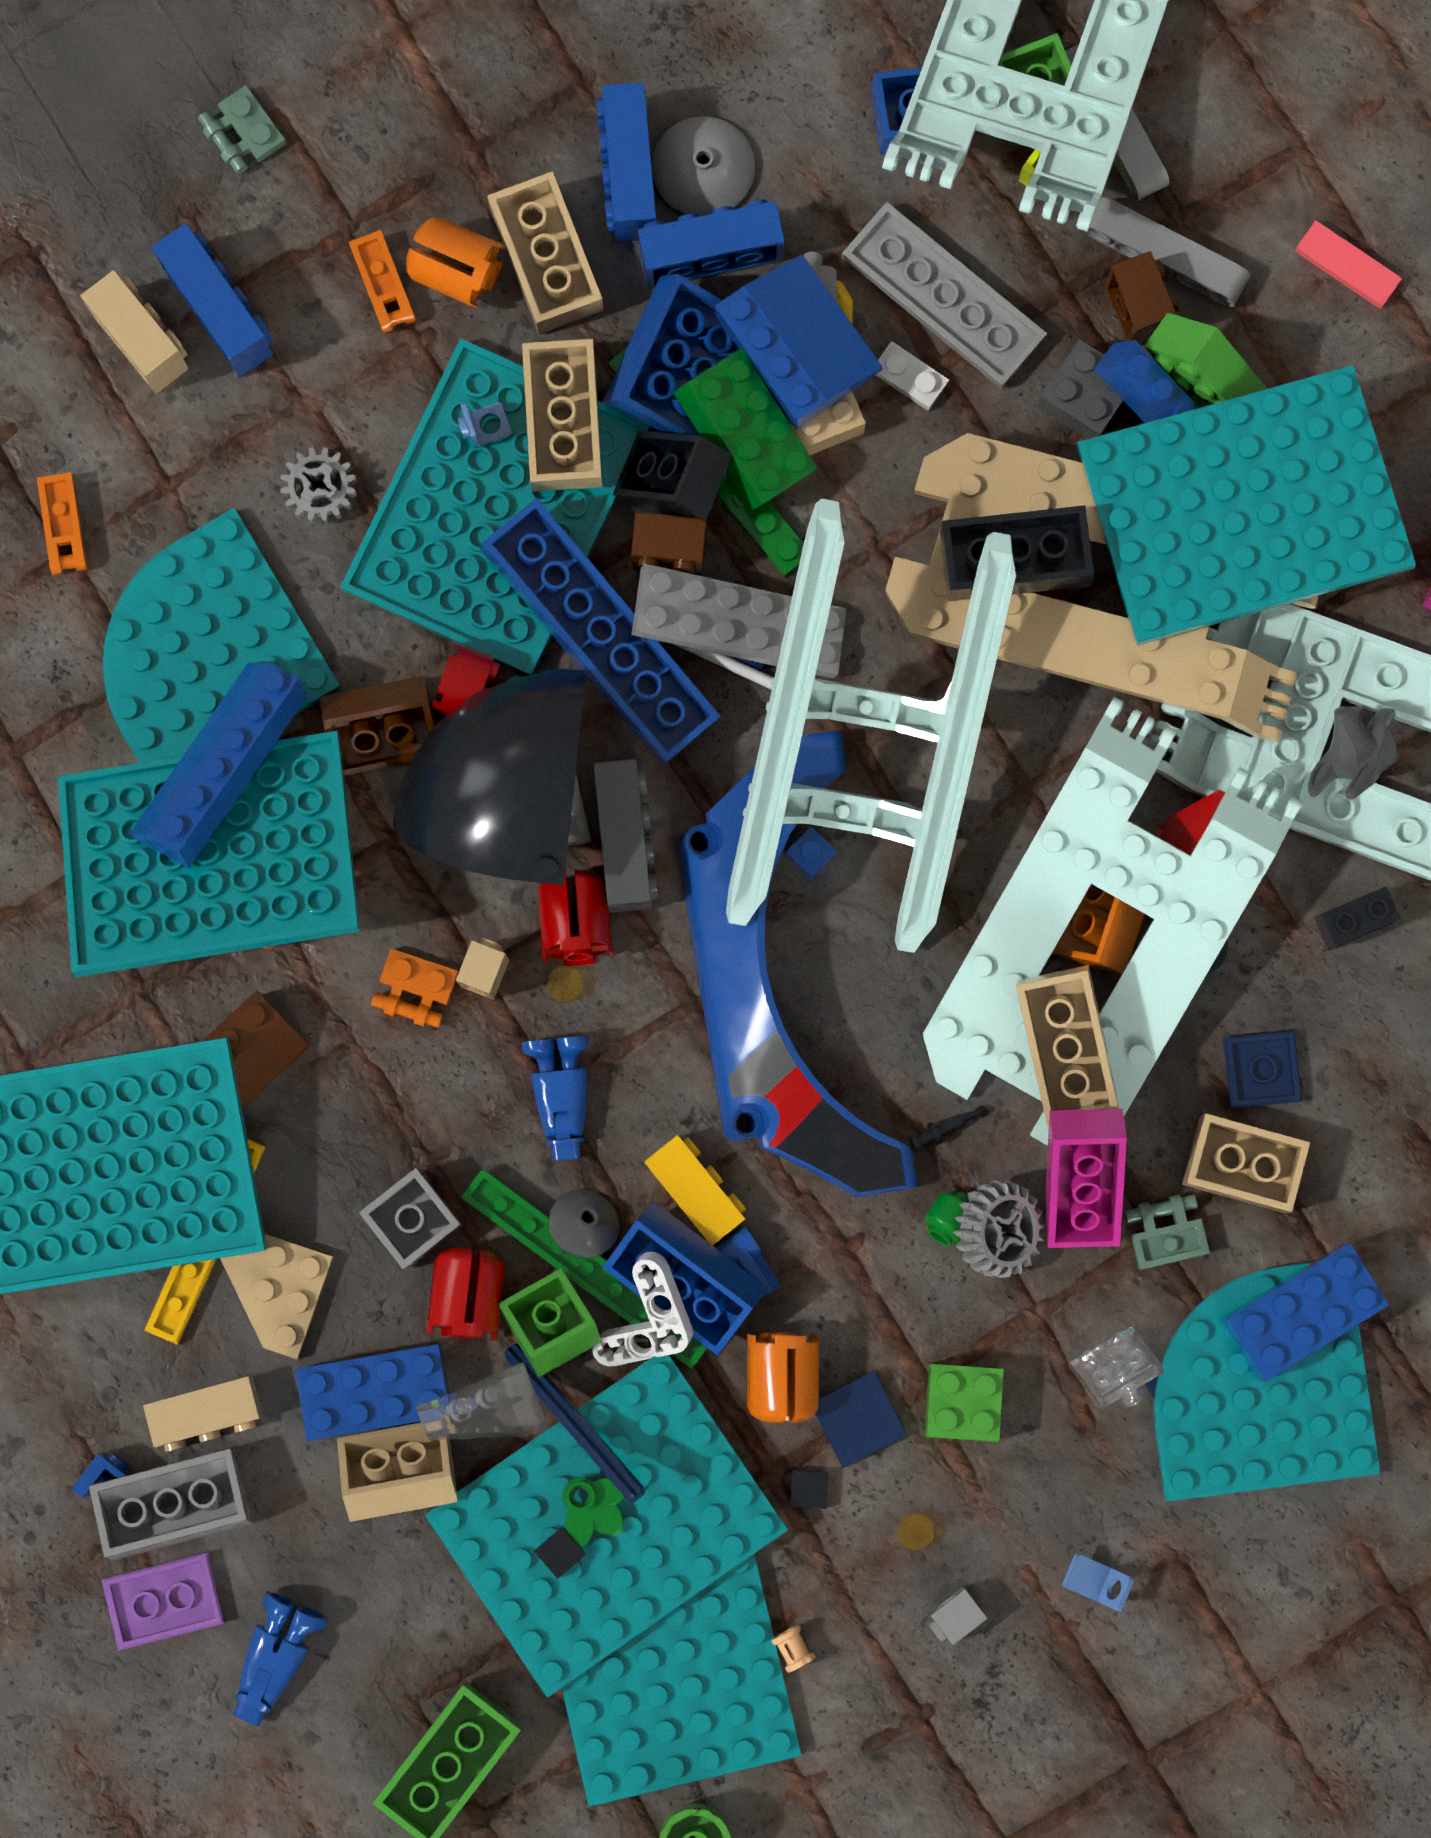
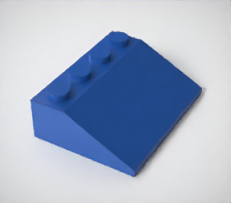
M803 255L746 284L715 306L717 319L737 347L743 349L765 386L796 430L883 370L880 362Z
M679 274L660 276L602 402L628 417L661 432L700 436L673 392L739 350L715 315V306L723 300Z

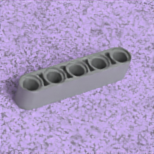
M1079 44L1065 50L1071 66ZM1132 108L1113 162L1130 193L1138 201L1168 186L1170 181L1164 165Z
M1101 197L1088 232L1084 231L1089 237L1129 258L1151 251L1154 260L1159 259L1161 261L1166 277L1226 307L1235 306L1250 278V273L1239 264L1106 197Z

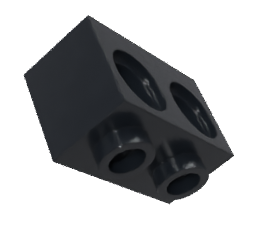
M1386 886L1314 918L1328 951L1389 926L1401 919Z

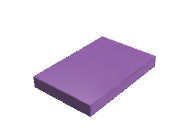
M209 1552L102 1579L118 1651L226 1623Z

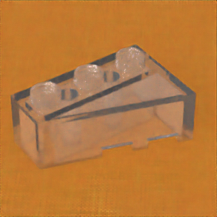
M524 1362L498 1370L416 1406L428 1440L478 1437L499 1438L504 1436L527 1437L549 1429Z

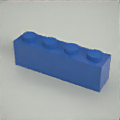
M1136 340L1114 343L1094 368L1100 377L1144 423L1199 408Z

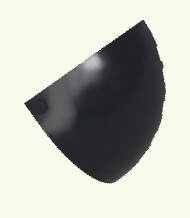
M556 669L544 670L539 674L519 677L518 675L509 678L507 682L491 688L487 687L473 694L453 712L444 716L429 732V736L424 740L419 750L415 752L402 779L393 817V828L397 836L415 851L456 868L505 879L564 885L587 670Z

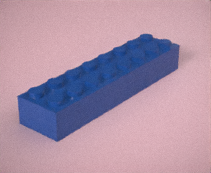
M537 498L482 542L480 548L482 553L580 669L587 670L586 676L662 766L721 717L657 640L632 635L634 621L632 610Z

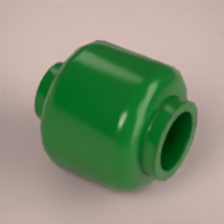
M956 1191L954 1194H939L925 1215V1224L928 1227L927 1233L938 1243L949 1247L952 1243L958 1244L961 1237H957L953 1232L960 1229L961 1223L955 1219V1217L962 1216L964 1212L959 1204L969 1203L966 1194L960 1191Z

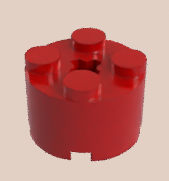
M455 642L452 651L458 652V655L450 654L436 693V697L442 699L441 703L434 700L431 709L450 714L462 705L467 698L483 690L485 685L492 687L500 666L499 663L493 662L495 656Z

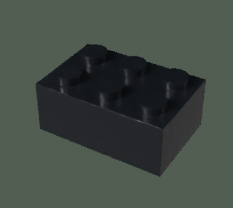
M638 430L612 495L641 512L707 519L709 512L714 506L715 496L722 479L727 473L732 454L703 436Z

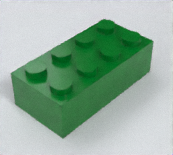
M742 348L673 392L699 435L732 454L725 476L748 512L763 505L818 469Z

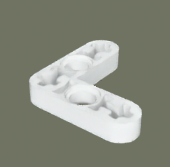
M656 1252L642 1254L632 1270L635 1284L650 1321L602 1332L600 1335L602 1342L595 1345L592 1349L595 1359L602 1365L617 1366L647 1360L653 1356L661 1357L682 1352L692 1339V1325L666 1259ZM646 1265H648V1267L651 1270H657L655 1276H653L651 1271L645 1272L644 1268ZM657 1295L667 1297L671 1302V1309H660L655 1304L654 1297ZM672 1329L675 1334H681L680 1340L675 1335L667 1336L669 1331ZM642 1334L648 1337L651 1341V1347H639L634 1340V1335ZM606 1343H608V1345L612 1348L618 1346L620 1347L617 1349L615 1353H613L611 1349H605L604 1346Z

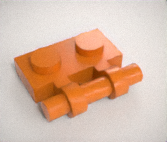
M391 948L379 980L381 984L392 987L389 996L375 992L371 1006L383 1009V1014L392 1017L398 1014L414 1020V1024L422 1027L427 1024L439 1028L443 1015L431 1011L433 1002L448 1005L459 972ZM403 992L422 997L419 1007L401 1001Z

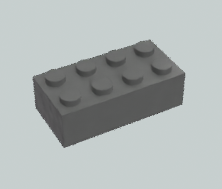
M636 759L593 763L609 912L619 913L652 909L651 900L658 899L656 875L648 874V865L655 863L652 838L645 839L644 830L651 829L648 803L641 804V795H647L645 768L638 769Z

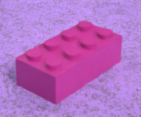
M1123 1109L1049 1111L1044 1212L1048 1248L1120 1246L1127 1147Z

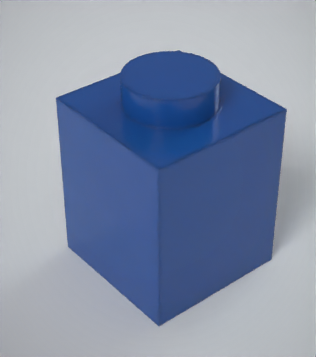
M810 827L786 851L785 857L811 882L835 858L837 851Z

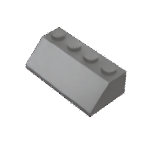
M231 1449L89 1486L104 1558L112 1561L253 1523L246 1489Z

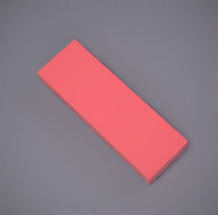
M1316 220L1295 249L1296 253L1379 309L1383 307L1402 279Z

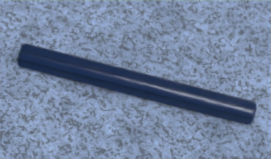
M518 1343L505 1351L506 1360L628 1502L634 1503L645 1493L643 1485L548 1375L537 1376Z

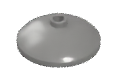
M692 117L673 125L658 141L652 157V178L658 194L670 208L682 215L696 213L699 216L712 214L713 210L725 206H731L734 210L748 195L755 177L754 154L746 137L732 124L714 117ZM705 155L710 160L707 164H700L697 162V158Z

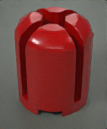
M575 869L580 936H573L569 883L566 870L564 885L540 883L538 901L542 941L541 950L542 961L546 964L547 957L563 959L564 966L595 964L596 956L608 952L610 958H612L613 942L611 939L606 884L604 878L599 874L589 870Z
M450 1248L439 1253L434 1262L426 1333H432L433 1327L441 1328L440 1336L464 1339L483 1338V1333H490V1341H497L500 1318L498 1303L502 1300L505 1266L502 1259L490 1251L478 1250L471 1253L469 1248Z

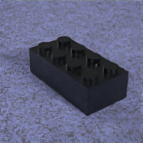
M1085 505L945 520L941 523L940 539L948 602L971 599L985 540L992 532L1007 534L1011 537L1012 556L1016 572L1012 595L1091 586L1094 569Z

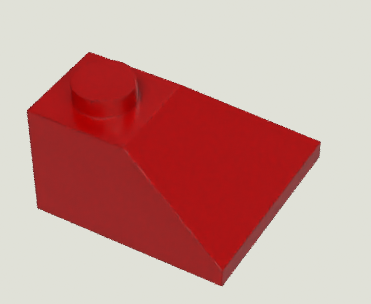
M1218 790L1169 816L1164 825L1157 824L1153 834L1191 855L1225 792Z

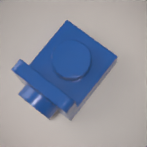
M110 1452L109 1455L105 1453L97 1454L71 1490L82 1498L88 1497L90 1495L89 1486L109 1480V1477L105 1475L108 1471L117 1478L132 1475L125 1469L128 1463L113 1452Z

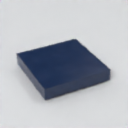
M1295 1031L1222 1038L1230 1109L1303 1101Z
M875 1371L819 1398V1408L815 1415L842 1468L907 1436Z

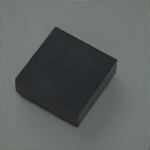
M792 1470L790 1507L826 1509L828 1472Z
M563 1527L558 1529L534 1550L557 1579L586 1555Z

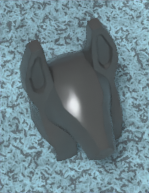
M1347 706L1335 709L1333 739L1329 750L1311 772L1308 784L1310 796L1317 797L1329 783L1337 778L1352 779L1345 795L1347 799H1355L1371 787L1382 772L1398 761L1396 745L1388 729L1389 724L1396 715L1394 709L1381 708L1370 720L1367 727H1364L1360 722L1365 713L1363 707Z

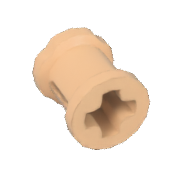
M795 1625L770 1640L773 1645L778 1646L787 1663L785 1667L787 1673L804 1666L816 1658L814 1652H809L799 1633L802 1630L800 1625Z

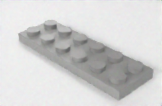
M888 202L882 206L842 252V258L1001 389L1047 336L1044 330Z
M644 564L640 571L632 635L777 666L792 596ZM830 606L815 675L833 679L838 675L846 608Z

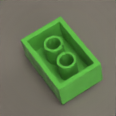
M1167 313L1144 346L1158 365L1199 408L1267 389L1217 327Z

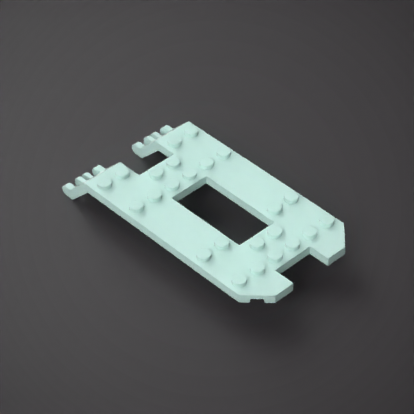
M947 0L900 130L889 144L882 168L889 171L895 170L900 156L909 159L905 170L906 176L913 178L918 164L922 163L924 166L920 180L929 181L933 167L942 169L943 172L939 184L941 187L951 189L957 173L963 166L975 131L1041 151L1034 174L1026 186L1019 211L1028 214L1032 213L1035 200L1039 199L1046 202L1042 212L1044 219L1050 220L1055 205L1061 206L1057 223H1066L1071 209L1080 212L1076 224L1077 229L1088 232L1105 188L1169 0H1094L1065 86L999 66L1022 0Z
M1292 604L1221 622L1217 630L1209 627L1206 639L1246 649L1280 668L1291 670L1298 674L1293 686H1285L1279 682L1272 681L1269 687L1272 691L1289 694L1291 697L1289 705L1264 701L1270 705L1286 709L1288 711L1286 718L1279 720L1262 713L1258 717V722L1264 725L1276 726L1282 730L1280 741L1272 742L1254 737L1253 735L1249 737L1219 726L1200 713L1162 704L1161 710L1163 713L1177 716L1184 720L1181 729L1164 721H1157L1153 729L1157 732L1162 733L1167 726L1177 731L1174 739L1177 740L1176 743L1172 741L1167 751L1172 753L1169 763L1161 760L1155 772L1186 791L1206 797L1218 790L1226 792L1237 770L1241 767L1248 771L1250 776L1245 785L1239 790L1237 794L1239 798L1249 802L1258 781L1264 780L1268 782V785L1256 805L1257 808H1262L1274 786L1279 788L1282 793L1268 813L1273 817L1281 819L1285 811L1284 808L1290 798L1295 797L1303 802L1289 829L1431 881V803L1374 783L1355 799H1347L1345 792L1352 779L1337 778L1329 783L1317 797L1310 796L1308 791L1311 772L1322 756L1334 722V711L1340 706L1341 700L1376 713L1381 708L1394 709L1396 715L1393 719L1431 732V655ZM1151 735L1149 739L1150 745L1156 747L1160 736Z
M1114 697L923 1032L936 1082L968 1100L984 1070H987L1042 1101L1016 984L1020 979L1039 976L1087 890L1093 884L1154 919L1099 1013L1117 1091L1119 1109H1123V1115L1125 1116L1276 856L1303 802L1295 797L1290 798L1284 808L1285 811L1281 819L1273 817L1268 813L1273 804L1275 805L1282 793L1280 792L1281 790L1274 786L1262 808H1257L1256 805L1268 782L1264 780L1258 781L1249 802L1239 798L1237 794L1250 776L1248 771L1239 767L1191 855L1187 854L1128 820L1177 731L1168 726L1167 728L1165 727L1158 738L1159 742L1155 749L1148 747L1142 742L1153 728L1155 719L1148 716L1136 739L1130 737L1129 735L1142 712L1137 709L1132 711L1123 732L1111 726V723L1124 706L1123 701ZM1044 1110L1032 1129L1030 1136L1048 1146L1049 1126L1047 1127Z

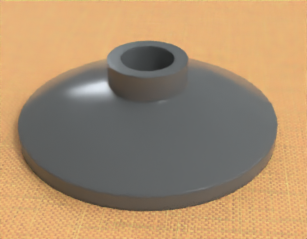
M574 1190L562 1195L555 1202L549 1214V1230L552 1238L563 1251L575 1257L594 1258L606 1253L613 1246L619 1234L620 1224L615 1208L605 1197L593 1191ZM581 1215L589 1216L593 1222L585 1223Z

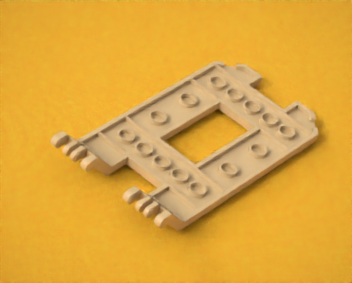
M970 433L948 443L923 459L914 493L947 502L942 521L1085 505L1090 540L1106 544L1081 462ZM939 530L930 565L895 557L885 591L910 636L959 649L970 599L948 602ZM1035 593L1011 595L997 656L999 660L1216 717L1254 737L1272 742L1280 741L1282 730L1279 727L1264 725L1258 722L1259 713L1283 720L1286 718L1288 711L1284 708L1270 705L1264 702L1263 699L1281 705H1289L1291 697L1287 693L1275 692L1267 688L1268 681L1270 679L1285 686H1293L1298 675L1296 672L1280 668L1246 649L1206 639L1209 626L1137 646L1128 618ZM1314 596L1293 602L1292 604L1315 609L1319 597Z

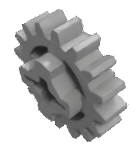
M313 447L309 448L308 457L304 458L301 453H296L298 463L295 465L287 462L286 467L291 473L290 475L285 474L280 477L281 481L288 485L280 489L282 496L291 497L285 503L287 508L290 510L297 507L296 517L300 520L307 514L309 523L313 525L317 517H321L325 525L329 522V515L333 514L337 519H341L339 509L343 507L350 510L352 506L347 498L357 496L356 490L349 487L357 483L355 475H347L352 470L350 463L347 462L340 465L342 462L341 454L337 452L331 458L326 447L323 448L321 455H317ZM313 465H321L319 468L308 469V467ZM337 473H339L342 480L341 491L333 483L337 478ZM309 480L318 484L323 481L327 490L317 488L314 491ZM297 481L304 487L300 499L296 493ZM330 503L324 507H317L318 504Z

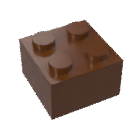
M1151 251L1111 265L1104 284L1126 341L1136 340L1140 345L1148 342L1167 313L1177 315L1176 312L1179 311L1174 293H1168L1163 282L1166 279L1164 267L1159 259L1154 260Z
M635 513L631 551L633 570H639L640 574L641 567L644 564L703 576L707 537L706 519Z

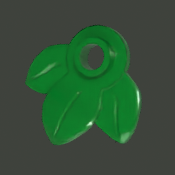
M577 1477L566 1484L562 1494L563 1502L568 1509L564 1524L568 1534L575 1543L584 1547L589 1542L594 1530L608 1535H616L623 1532V1517L616 1504L625 1497L609 1478L593 1482L585 1477ZM579 1488L585 1489L588 1493L587 1500L582 1503L577 1502L574 1498V1492Z

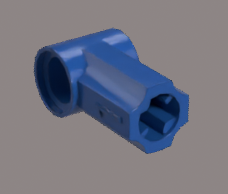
M745 1225L715 1245L717 1250L768 1288L761 1299L781 1286L761 1256V1249Z

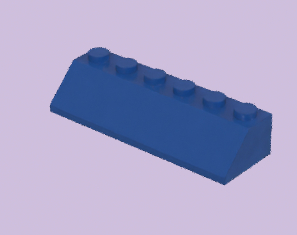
M248 663L130 831V836L190 868L308 697L300 679L271 663Z

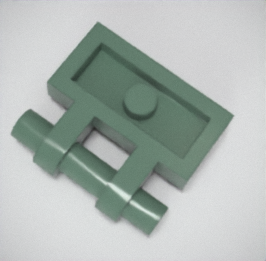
M246 85L217 104L224 115L222 118L215 120L209 111L201 113L198 117V120L204 127L203 133L207 139L215 142L222 152L220 155L226 165H231L237 174L243 173L248 168L247 163L243 159L247 154L251 153L259 163L286 145L285 139ZM232 128L242 140L237 144H232L225 134Z
M1180 1194L1169 1196L1168 1201L1151 1205L1149 1202L1137 1204V1208L1124 1211L1127 1224L1141 1222L1144 1230L1142 1233L1130 1235L1138 1270L1210 1254L1202 1219L1187 1222L1185 1211L1198 1208L1194 1194L1181 1197ZM1173 1215L1175 1225L1156 1229L1154 1218Z

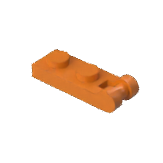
M378 230L349 241L348 243L383 333L392 331L393 326L403 322L406 325L416 322L382 231ZM397 301L400 309L387 313L384 305Z
M72 472L36 477L52 575L62 574L65 569L76 568L77 571L87 570L88 561L84 548L74 475ZM71 545L73 554L61 556L60 547Z

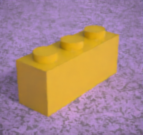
M677 1135L644 1161V1163L707 1242L714 1246L745 1221L741 1213L746 1208L734 1193L728 1197L719 1187L724 1181L711 1165L705 1169L696 1157L701 1152L690 1138L687 1137L682 1141Z

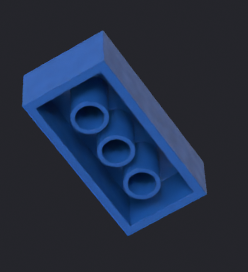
M644 82L603 85V98H596L599 131H606L599 132L602 165L609 164L602 166L605 198H612L605 200L608 232L615 231L616 243L638 241V229L644 228L643 226L646 223L656 221Z
M754 200L749 202L747 207L734 210L731 206L720 207L713 210L712 214L699 216L696 213H691L679 217L678 221L664 224V221L657 220L646 223L643 226L644 228L638 229L639 251L647 289L655 288L660 276L679 274L692 281L780 263L784 260L785 241L776 201Z
M185 223L151 246L162 269L239 378L273 356L269 346L273 339L268 333L269 330L258 314L251 317L254 312L249 306L247 298L238 286L233 289L231 288L234 284L229 277L228 271L219 258L212 261L215 257L199 230L192 233Z
M654 1201L638 1217L603 1266V1269L640 1296L632 1274L633 1266L642 1254L646 1252H656L662 1255L670 1267L692 1325V1337L717 1356L768 1289L764 1284ZM648 1265L644 1268L645 1272L651 1271L653 1276L657 1273L656 1269L651 1270ZM662 1295L654 1297L655 1304L660 1309H671V1302L667 1297Z
M1345 1243L1226 1315L1221 1321L1258 1381L1267 1382L1386 1308L1389 1304L1351 1243Z
M442 1344L295 1369L307 1441L453 1416Z

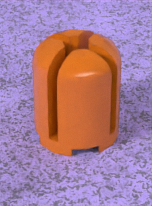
M442 217L428 219L417 229L413 240L475 269L471 271L426 250L409 247L406 256L408 275L413 281L478 310L482 305L476 302L484 290L491 292L497 280L502 262L496 259L499 248L506 249L505 245Z
M759 1332V1340H756V1335L747 1334V1408L752 1416L769 1423H784V1421L799 1423L815 1415L819 1408V1334L809 1333V1340H807V1336H797V1334L791 1332Z

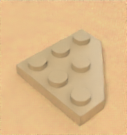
M265 1234L267 1244L265 1251L220 1259L262 1347L294 1359H299L334 1257Z

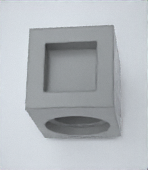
M962 1587L929 1612V1615L934 1620L929 1624V1627L941 1643L948 1638L951 1644L954 1645L988 1618L965 1588Z

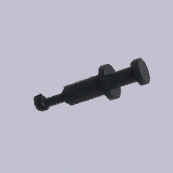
M979 1106L976 1110L966 1115L957 1114L937 1125L930 1122L927 1124V1132L917 1137L914 1135L908 1137L910 1145L916 1153L931 1141H934L938 1146L942 1144L943 1137L965 1127L968 1120L978 1115L981 1118L987 1116L989 1110L984 1106Z

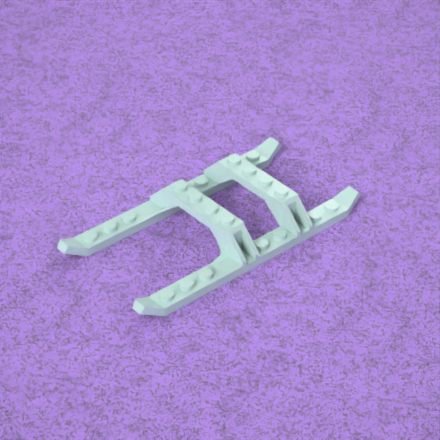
M820 499L814 506L806 532L775 677H772L771 685L773 687L770 701L766 705L765 724L752 783H749L748 787L749 797L747 806L743 810L744 820L728 889L726 915L729 923L746 926L757 908L767 897L782 824L805 823L871 834L914 847L898 914L895 943L898 950L915 953L921 942L936 925L1016 578L1010 535L992 532L986 537L976 572L952 681L945 697L941 701L936 702L933 699L816 679L815 674L845 542L839 502ZM830 719L893 730L937 742L923 809L907 802L792 783L805 720Z

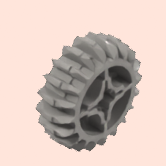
M989 1181V1184L978 1185L977 1191L967 1193L969 1203L959 1204L964 1212L962 1216L955 1217L961 1223L960 1229L953 1232L957 1237H961L960 1242L955 1246L960 1251H964L961 1259L966 1263H970V1268L975 1272H980L987 1277L1006 1278L1010 1277L1011 1274L1022 1273V1266L1032 1265L1030 1255L1040 1254L1036 1248L1037 1242L1044 1241L1039 1235V1230L1046 1225L1038 1220L1044 1212L1035 1207L1038 1199L1029 1195V1190L1025 1187L1018 1186L1015 1182Z

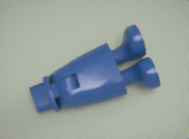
M588 1036L557 1038V1047L562 1061L561 1070H556L555 1039L521 1042L522 1051L526 1055L535 1058L538 1062L539 1072L531 1073V1080L542 1127L546 1138L549 1139L546 1142L552 1148L553 1161L581 1158L579 1142H584L582 1135L587 1107V1068H578L580 1053L589 1045Z
M266 1591L263 1597V1605L268 1615L265 1626L256 1625L241 1673L239 1692L235 1697L239 1702L233 1713L234 1716L256 1726H260L265 1713L271 1712L272 1706L282 1695L309 1650V1647L302 1642L303 1639L311 1632L324 1629L328 1621L324 1614L308 1607L299 1606L293 1615L288 1634L282 1633L281 1630L292 1614L296 1604L291 1599L271 1591Z

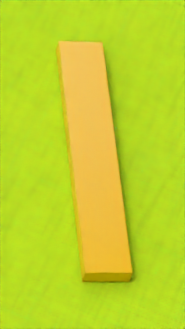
M248 1139L253 1172L255 1173L266 1147ZM216 1259L172 1266L144 1331L179 1345Z

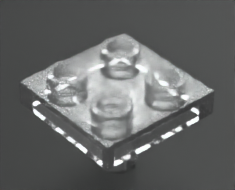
M1132 1326L1116 1333L1111 1339L1094 1349L1084 1352L1080 1357L1070 1362L1075 1373L1101 1409L1118 1399H1121L1124 1406L1129 1407L1138 1404L1143 1399V1392L1139 1387L1164 1373L1158 1359Z

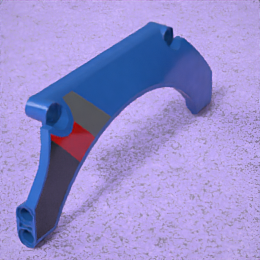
M835 731L802 735L792 783L826 788L848 769L842 732ZM754 765L705 814L707 824L692 827L683 833L677 841V851L723 1132L728 1139L734 1142L759 1138L761 1149L812 1172L853 1195V1197L918 1187L912 1149L876 1131L856 1118L826 1091L797 1053L783 1026L774 1002L767 973L765 914L769 889L778 859L796 824H782L767 897L757 908L746 926L728 922L726 915L728 889L744 820L743 810L747 806L749 797L748 787L749 783H752ZM691 836H696L702 841V852L693 849L690 843ZM739 1115L745 1117L748 1122L746 1133L741 1132L737 1128L736 1120Z

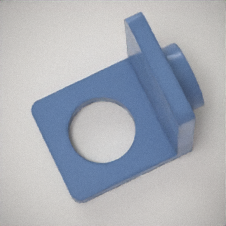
M466 403L460 404L463 417L457 418L463 437H471L474 448L512 435L501 403L468 412ZM495 415L500 419L501 425L497 432L488 434L482 431L480 422L484 416Z
M1076 1553L1062 1586L1121 1612L1134 1583V1578ZM1117 1581H1120V1593L1112 1600L1111 1589Z

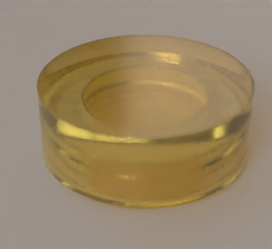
M558 967L548 977V991L559 1002L574 1001L582 992V977L572 967Z
M911 1513L900 1520L897 1527V1536L906 1548L921 1550L927 1547L933 1539V1525L924 1515Z

